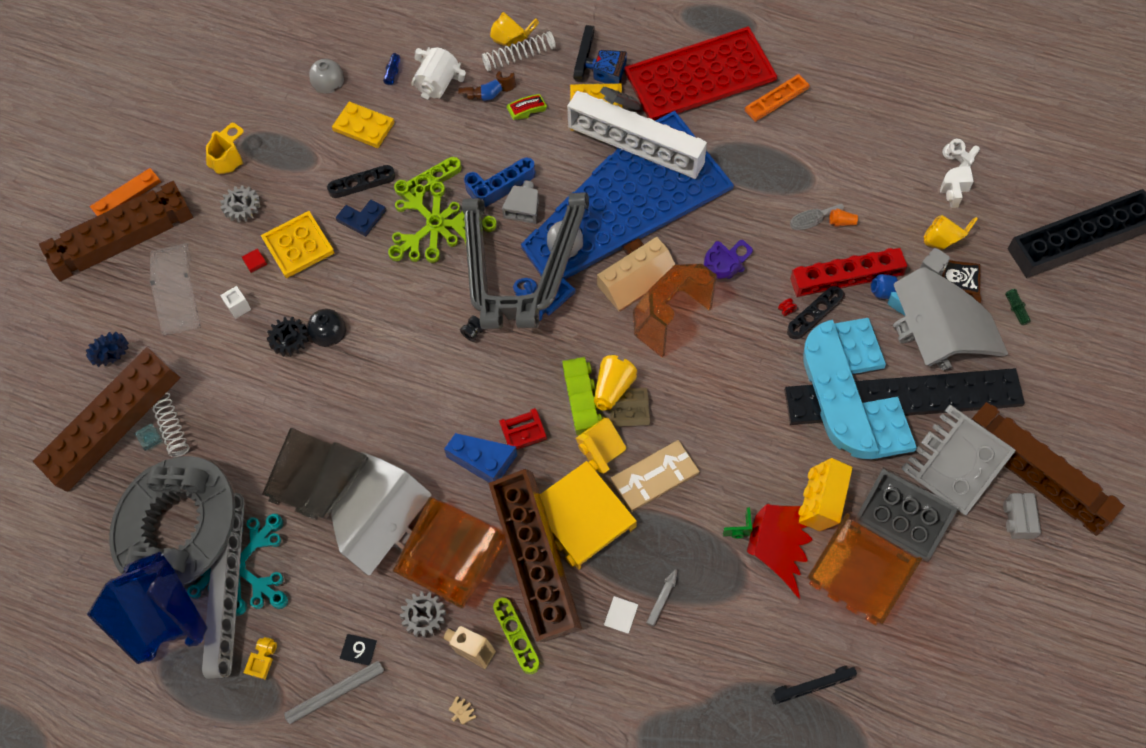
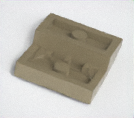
M628 388L612 409H610V421L614 427L650 425L647 388Z

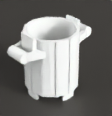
M428 47L427 51L420 48L416 49L415 60L422 64L413 77L412 86L415 85L422 92L421 97L427 100L429 97L440 99L451 79L458 80L459 82L464 81L466 72L460 69L461 63H458L451 53L438 47L431 49Z

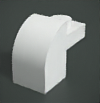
M970 166L953 168L945 175L940 193H946V199L950 202L951 208L959 207L963 198L961 192H969L974 182Z

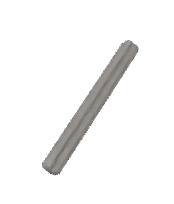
M376 661L285 712L286 721L291 724L384 671L381 663Z

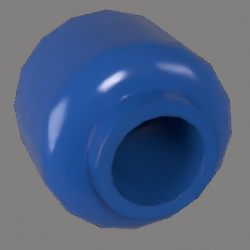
M879 274L871 282V292L876 298L889 299L891 292H896L894 283L898 279L896 276Z

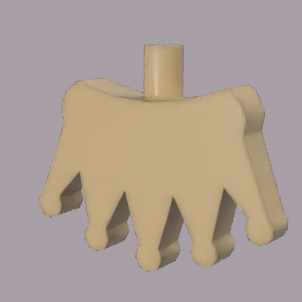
M457 696L449 708V711L455 714L451 719L454 722L458 718L461 724L465 725L467 722L476 719V715L470 716L475 710L473 708L468 710L471 703L469 702L464 705L465 699L458 703L459 697Z

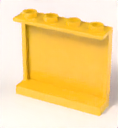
M588 461L540 494L556 547L559 551H564L567 555L565 557L571 567L575 566L578 570L581 569V564L627 530L631 532L636 528V519Z

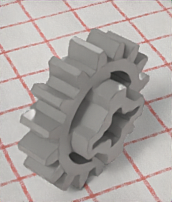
M241 185L240 189L234 186V190L228 189L229 194H223L224 200H220L221 210L225 217H229L231 221L236 219L238 223H240L241 219H244L246 222L247 217L254 218L252 214H258L257 208L261 207L259 196L249 186L246 189L243 185Z
M420 591L419 597L413 593L412 600L406 598L408 605L401 606V609L405 612L400 614V618L404 619L402 625L407 627L406 631L408 633L414 631L415 637H418L419 633H421L423 638H426V633L428 632L433 636L434 629L441 630L439 623H445L444 618L441 617L446 615V611L441 610L444 604L439 602L438 596L432 598L431 592L425 596L423 591ZM435 608H436L437 615H436V618L434 619V618H433V612L435 611ZM411 610H412V611H413V617L411 618V621H410V612H411ZM418 611H419V612H422V613H424V614L426 613L427 616H428V618H427V617H424V616H420L419 613H418Z

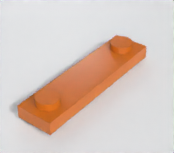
M798 74L747 105L744 111L756 122L808 90L810 84Z
M149 168L92 204L90 208L96 216H99L141 196L161 183V181L152 169Z

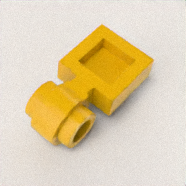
M268 637L259 638L256 644V650L259 653L250 654L243 673L266 680L273 661L267 655L275 653L277 642Z

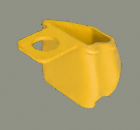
M502 12L492 25L490 37L494 42L509 47L511 44H517L518 41L527 40L529 34L539 24V21L535 18L524 30L505 12Z
M230 123L220 133L218 131L212 133V137L206 145V165L213 169L215 173L234 172L236 167L243 164L242 158L233 143L244 133L241 127L235 123ZM232 128L237 129L236 135L229 136L227 134L228 130Z
M940 215L933 220L930 227L926 230L924 243L929 247L943 250L967 236L978 218H973L963 230L947 217Z

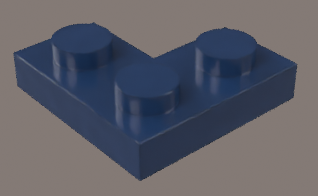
M370 199L361 212L345 205L335 218L337 222L366 237L386 212V208Z

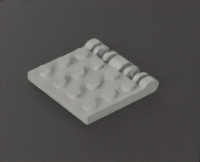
M949 404L945 411L957 419V423L942 414L940 418L945 423L953 426L951 431L948 433L940 425L934 424L932 428L945 436V439L942 440L929 431L921 443L934 452L933 455L918 446L916 448L917 452L929 459L927 463L923 465L917 458L910 456L908 460L920 468L921 471L919 472L907 462L901 469L939 497L958 506V510L967 515L1016 450Z

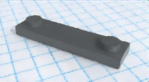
M603 87L600 91L605 95L604 99L611 104L615 102L626 106L632 111L635 109L642 111L643 105L630 95L608 87Z

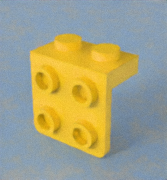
M603 418L575 438L579 444L580 451L589 460L588 463L595 471L602 474L609 470L607 463L626 450L625 444L609 418Z

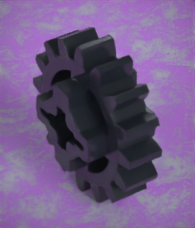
M284 317L282 322L276 320L277 325L271 324L273 330L267 331L269 335L267 341L270 348L276 354L281 353L284 357L286 353H289L292 356L294 351L297 354L300 353L299 348L305 349L304 343L309 342L307 338L309 333L306 325L302 324L300 319L295 321L294 317H291L290 320Z

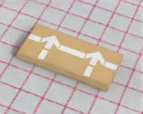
M679 440L611 477V481L629 510L633 512L695 477L700 471Z

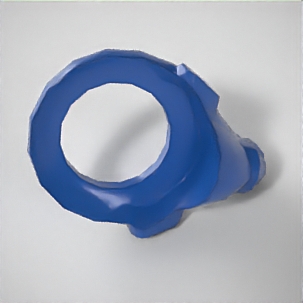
M521 278L513 285L516 296L532 294L538 288L536 282L530 278ZM521 282H526L523 285L525 290L518 288Z

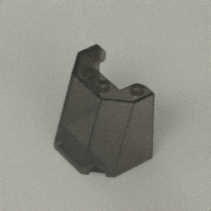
M290 428L262 495L269 497L268 501L280 505L283 502L296 507L295 512L315 520H318V517L327 519L366 465L369 457L340 443L333 442L331 444Z

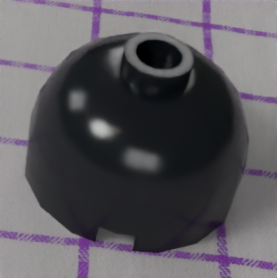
M320 309L314 312L307 323L309 336L318 346L330 347L329 345L338 344L346 333L343 318L332 309Z

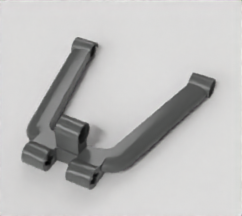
M587 192L569 194V205L567 206L538 288L534 293L522 296L488 295L482 214L485 210L484 200L481 198L463 199L462 211L465 222L470 300L473 307L481 311L480 326L482 329H501L503 327V314L508 320H516L517 328H538L539 312L549 307L556 297L585 209L589 208Z

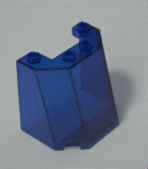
M161 552L133 561L125 566L124 573L114 579L111 578L105 583L87 613V616L136 664L151 661L157 655V650L161 643L175 640L184 635H187L185 644L188 647L197 646L203 641L204 634L208 628L171 564Z

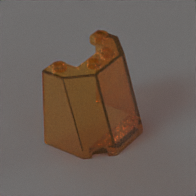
M703 264L674 265L647 291L633 309L634 336L659 356L663 357L666 349L667 327L674 318L673 309L666 303L679 291H684L707 310H710L713 304L717 275Z
M846 513L807 579L810 580L809 585L819 591L821 588L829 593L827 597L837 603L839 600L846 603L847 606L845 608L857 614L859 611L866 615L865 620L876 626L878 623L883 625L923 558L920 556L915 558L856 523L850 519V514Z

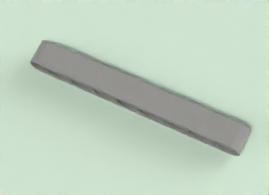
M234 493L235 519L231 535L222 553L212 564L210 571L202 665L203 675L207 679L228 677L232 670L244 517V498L239 493Z

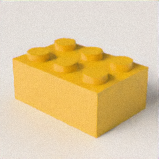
M830 458L809 470V481L803 493L804 502L799 510L800 518L798 523L817 531L825 530L840 523L852 466Z

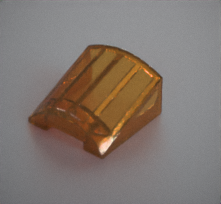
M429 497L393 572L443 597L446 601L463 609L506 544L504 533L458 508Z

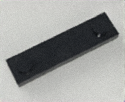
M842 666L835 669L836 673L790 688H787V685L778 687L771 696L773 705L853 680L857 675L855 667L848 668L847 666Z

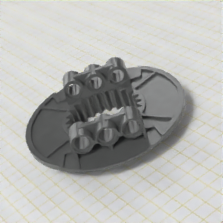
M181 456L164 460L148 467L133 480L115 508L109 533L112 559L119 572L127 580L147 590L166 591L192 582L212 566L228 542L235 519L234 493L223 471L205 459ZM181 497L183 499H187V497L195 501V506L199 507L196 512L200 514L196 518L199 524L194 526L196 532H191L190 534L192 538L186 539L184 546L180 544L178 550L175 548H164L162 550L160 547H157L158 543L154 541L156 535L152 533L156 531L154 524L158 523L157 516H162L161 510H166L168 503L172 505L174 499L180 501Z

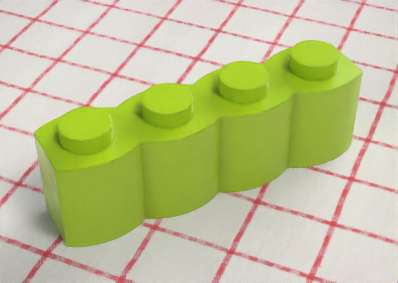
M585 357L562 361L576 436L602 420L601 414L596 412L597 407L592 393L595 390L594 380L589 378V374L592 373L590 362H586Z

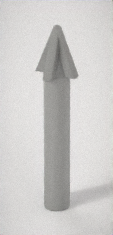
M677 569L665 579L663 589L646 622L654 627L672 587H675Z

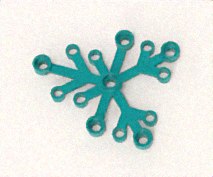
M271 514L266 518V525L259 532L260 522L257 518L251 517L246 523L250 529V543L240 556L237 602L240 605L236 608V616L244 614L247 610V604L241 598L240 576L252 584L253 597L250 599V604L253 608L260 609L263 607L262 593L270 598L271 605L276 609H283L288 603V598L282 591L275 592L268 586H279L283 583L284 578L279 572H274L268 577L257 578L245 569V561L256 548L266 546L277 547L281 544V538L278 534L272 533L269 535V533L280 530L283 527V520L278 514ZM276 518V522L271 524L270 521ZM255 521L256 525L250 527V524ZM273 538H278V540L275 543H271V540ZM211 567L201 575L203 577L196 585L188 588L187 594L191 598H199L203 589L210 583ZM276 576H280L279 581H273ZM194 589H197V593L195 595H192V591ZM277 596H281L280 601H274ZM260 599V603L254 605V601Z

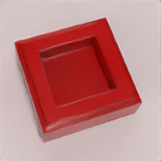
M258 248L242 256L250 273L267 265Z

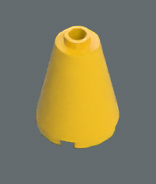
M608 355L600 363L594 403L598 409L603 411L612 409L637 377L636 367L625 358L624 361L617 359L618 356Z

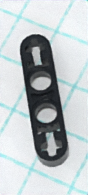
M585 26L574 68V80L583 81L587 57L589 58L595 26Z
M383 165L333 180L327 185V190L332 198L344 197L390 183L395 179V172L392 166ZM369 176L374 177V180L371 182L365 181ZM352 181L357 182V185L354 187L348 186Z
M838 286L829 287L789 323L787 335L795 340L802 338L842 301L843 290ZM836 293V294L838 295L837 297L834 296V297L831 299V301H829V299H830V297H831V294L834 295V294ZM822 303L826 305L827 309L819 310L816 305ZM811 315L814 321L807 322L804 316ZM800 323H801L802 326L800 327L799 332H798V331L793 332V331H792L793 328H794V329H797V328L800 326Z

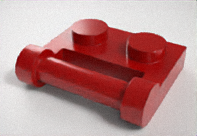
M536 408L531 409L528 413L507 420H499L507 445L516 446V450L547 440ZM531 419H533V421H534V422H531V423H528V424H525V425H522V426L513 428V429H511V430H508V427H511V426L520 424V423H522V422H525V421H528V420H531Z

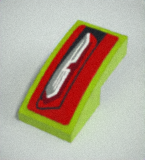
M536 94L511 102L506 108L513 120L528 118L530 113L543 112L546 110L547 105L541 95Z

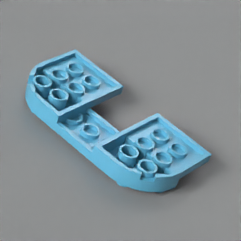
M869 318L834 323L833 320H829L816 326L806 339L803 362L809 381H812L821 408L820 415L831 442L839 450L842 448L851 453V456L861 459H876L916 451L917 447L898 397L866 403L861 402L852 374L884 369L886 365Z

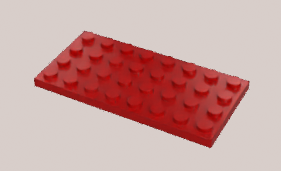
M749 26L624 67V72L639 102L643 105L645 114L654 121L673 111L678 114L777 81V74Z

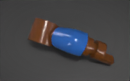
M498 71L496 74L497 80L477 86L476 89L474 87H459L458 94L467 93L468 100H474L475 97L482 99V101L492 100L501 91L508 92L516 87L515 74L511 73L509 77L503 78L502 72Z

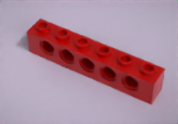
M888 248L881 252H869L861 256L853 255L846 259H834L826 263L818 262L806 267L799 266L792 270L790 280L797 298L825 292L831 286L846 288L870 283L879 274L896 277L904 276L907 264L901 248Z

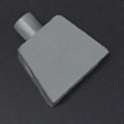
M526 180L522 187H512L502 207L503 218L537 224L539 196L538 190L533 189V182Z

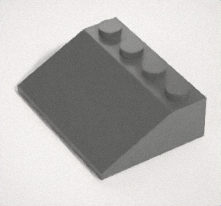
M883 467L854 522L922 560L929 562L958 510V506Z

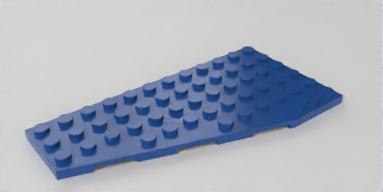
M675 111L655 121L695 137ZM618 148L592 172V175L575 192H572H587L589 208L585 209L579 227L583 234V247L578 251L577 255L568 259L562 278L565 280L623 249V246L649 235L732 190L734 184L707 151L705 163L697 178L694 179ZM569 196L538 229H535L521 243L522 250L541 277L551 253L547 247V233L556 222L563 221L567 206L569 205Z

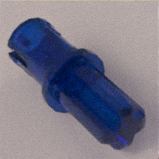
M396 53L391 55L389 63L385 67L386 73L383 81L386 85L394 84L395 76L399 71L398 65L401 57Z

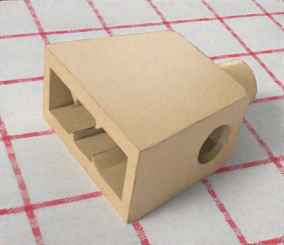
M462 626L458 627L457 631L449 628L444 635V639L450 642L449 645L457 654L483 669H486L496 652L487 638Z

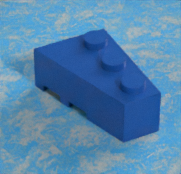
M457 433L454 434L444 448L448 459L488 483L502 478L517 457L516 446Z

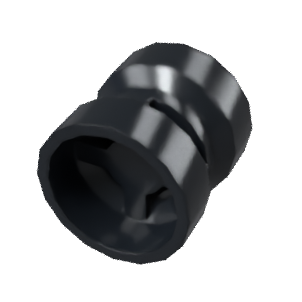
M474 315L468 319L466 325L460 328L461 334L471 342H474L478 337L477 334L484 330L480 326V319Z

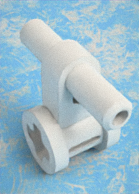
M954 139L943 148L942 152L946 159L953 160L956 158L961 162L959 167L971 166L974 162V157L980 148L973 146L968 153L965 151V143L961 139Z

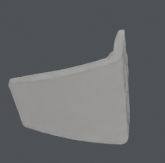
M926 267L920 268L894 283L895 290L906 315L893 324L894 329L897 330L899 335L898 340L900 343H908L915 339L926 365L931 366L956 353L1008 355L992 315L978 301L954 283Z
M361 452L330 490L332 522L340 553L366 575H371L392 546L407 554L410 545L419 538L408 528V525L429 500L431 493L406 471L375 456Z

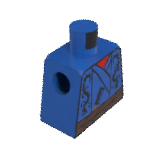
M600 50L597 59L587 57L585 68L593 69V76L597 81L605 84L621 83L624 67L627 63V52Z

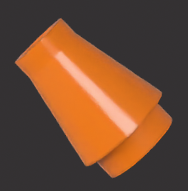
M838 208L831 210L829 216L830 224L834 226H856L858 215Z

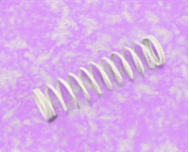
M548 31L547 33H543L542 38L539 35H537L536 39L530 37L529 42L526 39H524L523 44L518 41V43H520L524 49L526 58H528V55L525 50V41L528 43L533 56L534 52L531 47V39H533V41L535 42L539 54L540 49L537 43V37L541 39L543 48L545 51H547L543 40L544 34L547 37V41L549 43L550 48L552 50L555 49V40L550 31ZM518 43L517 47L514 44H511V50L508 46H505L504 51L503 49L499 48L498 53L495 50H493L492 56L488 52H486V54H482V59L486 70L491 71V65L487 54L490 56L494 64V68L496 69L493 52L496 53L500 61L501 67H503L502 61L500 59V50L503 52L506 58V62L509 65V61L506 55V47L512 55L513 62H515V58L512 52V45L516 48L519 59L522 60L521 55L519 53Z
M166 393L168 397L159 400L152 410L155 413V418L158 420L157 424L160 426L162 438L165 439L164 443L167 445L168 455L178 457L187 453L190 448L185 443L187 439L181 438L184 432L179 431L182 428L181 425H176L180 420L175 418L177 413L172 412L175 406L171 405L173 401L168 399L170 394ZM163 401H171L168 405L156 407V405ZM173 407L169 412L158 413L164 408ZM175 413V416L172 418L161 419L167 414ZM159 420L165 421L162 425L159 424ZM178 420L175 424L163 426L168 421ZM180 426V428L176 431L166 432L168 429L172 427ZM162 427H168L164 431L161 429ZM182 433V435L177 438L167 439L173 434ZM185 439L182 443L170 445L177 440ZM166 440H173L169 444L166 443ZM182 446L187 447L184 450L172 452V450L175 448Z

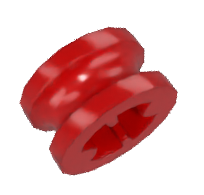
M792 298L784 300L778 306V309L782 311L783 316H788L797 309V305L793 304Z

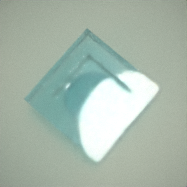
M152 423L134 433L145 451L163 441Z

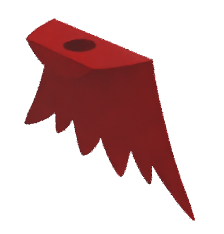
M766 504L755 516L747 552L755 555L772 569L800 599L793 573L799 576L801 574L794 561H808L799 545L810 543L813 539L802 530V528L808 526L798 523L801 506Z

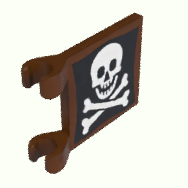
M949 260L942 277L954 283L981 303L980 264Z

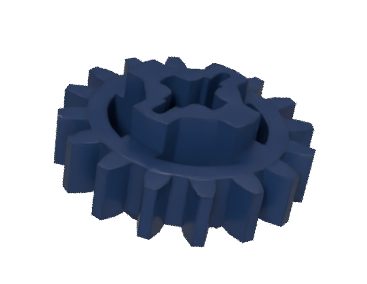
M108 332L107 336L102 334L99 338L94 339V344L88 345L90 348L86 349V356L93 366L97 365L100 367L102 364L107 366L109 362L113 364L114 361L121 359L120 355L126 354L124 350L129 349L127 346L129 343L122 333L114 332L112 335L111 332Z

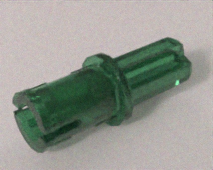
M1017 289L1007 291L1005 296L1010 303L1011 311L1015 313L1019 323L1022 326L1030 323L1031 320L1025 309L1026 304L1022 302Z

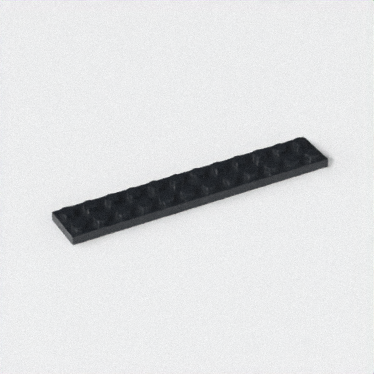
M1016 368L854 381L862 403L898 397L905 416L947 413L945 410L949 404L961 412L980 410L986 402L998 409L1023 407L1025 404ZM813 385L785 387L784 392L790 425L823 423L820 415L821 408Z

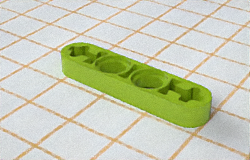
M450 157L407 181L409 191L416 196L414 185H418L420 181L426 180L428 182L424 186L427 192L430 190L433 182L439 181L443 183L457 175L461 171L460 160L456 157ZM436 172L443 173L441 177L433 176Z
M498 598L494 602L493 609L522 671L526 674H534L538 671L540 665L538 657L511 602L507 598ZM502 603L504 606H507L506 611L509 616L506 618L502 610L498 611L500 609L499 605ZM510 621L518 624L517 629L513 632H509L506 629V624ZM520 639L526 641V648L524 650H517L515 648L516 641ZM526 653L530 661L535 660L532 669L529 666L524 667L527 664L524 657Z

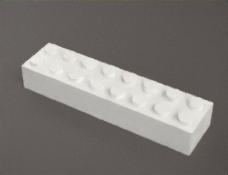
M578 90L567 106L568 128L694 179L697 178L705 163L707 142L701 138L693 137L683 131H678L668 125L655 122L653 119L645 118L635 112H630L618 105L610 104L603 99L595 98L588 93Z

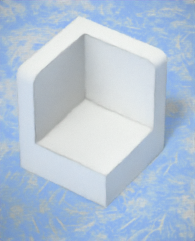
M237 286L220 295L235 319L251 310Z

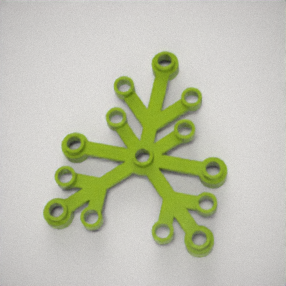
M398 180L394 184L396 194L404 196L409 201L397 200L395 202L396 210L404 212L406 209H415L427 220L426 226L416 234L396 232L392 235L393 243L396 244L388 250L392 261H400L404 256V252L411 248L409 252L410 260L412 262L419 261V240L431 231L430 247L425 250V257L430 263L437 262L440 259V253L437 248L438 232L447 240V244L450 247L458 244L457 236L451 234L445 227H452L465 240L466 245L463 211L459 213V203H450L449 207L440 213L441 196L445 193L442 182L436 181L430 186L433 196L432 214L422 204L423 196L426 193L423 185L418 184L415 186L416 196H414L409 191V185L405 180ZM399 204H403V205H404V206L401 207V208L398 207ZM454 206L458 207L456 210L451 209ZM452 214H458L452 220L447 219ZM493 216L484 217L482 220L483 229L487 232L494 231L497 227L496 219ZM487 224H492L493 226H492V227H487L486 225H487ZM455 239V242L451 243L449 242V240ZM395 253H399V256L394 257L393 255ZM413 254H417V255H418V256L415 257V258L411 257ZM434 254L436 257L430 258V255Z

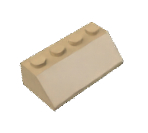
M655 237L597 274V286L620 312L677 275L678 269L669 250L658 237Z

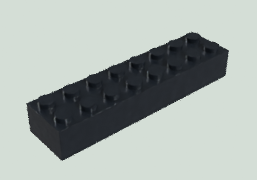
M1144 189L1135 191L1018 235L1012 239L1007 249L1024 276L1029 278L1146 233V192Z

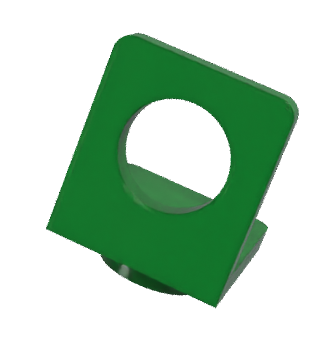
M747 507L745 512L746 526L725 527L723 530L724 537L732 536L734 539H740L751 535L750 507Z

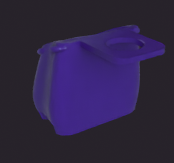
M739 240L730 250L721 242L716 241L705 254L704 269L711 272L714 279H730L736 273L745 270L742 263L752 254L753 249L744 240ZM739 246L746 247L747 252L744 256L737 255L736 250Z

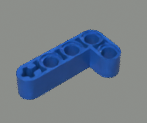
M528 157L522 158L485 181L476 172H469L464 177L466 191L471 198L483 199L485 207L509 194L513 186H522L524 181L532 180L535 177L534 161Z

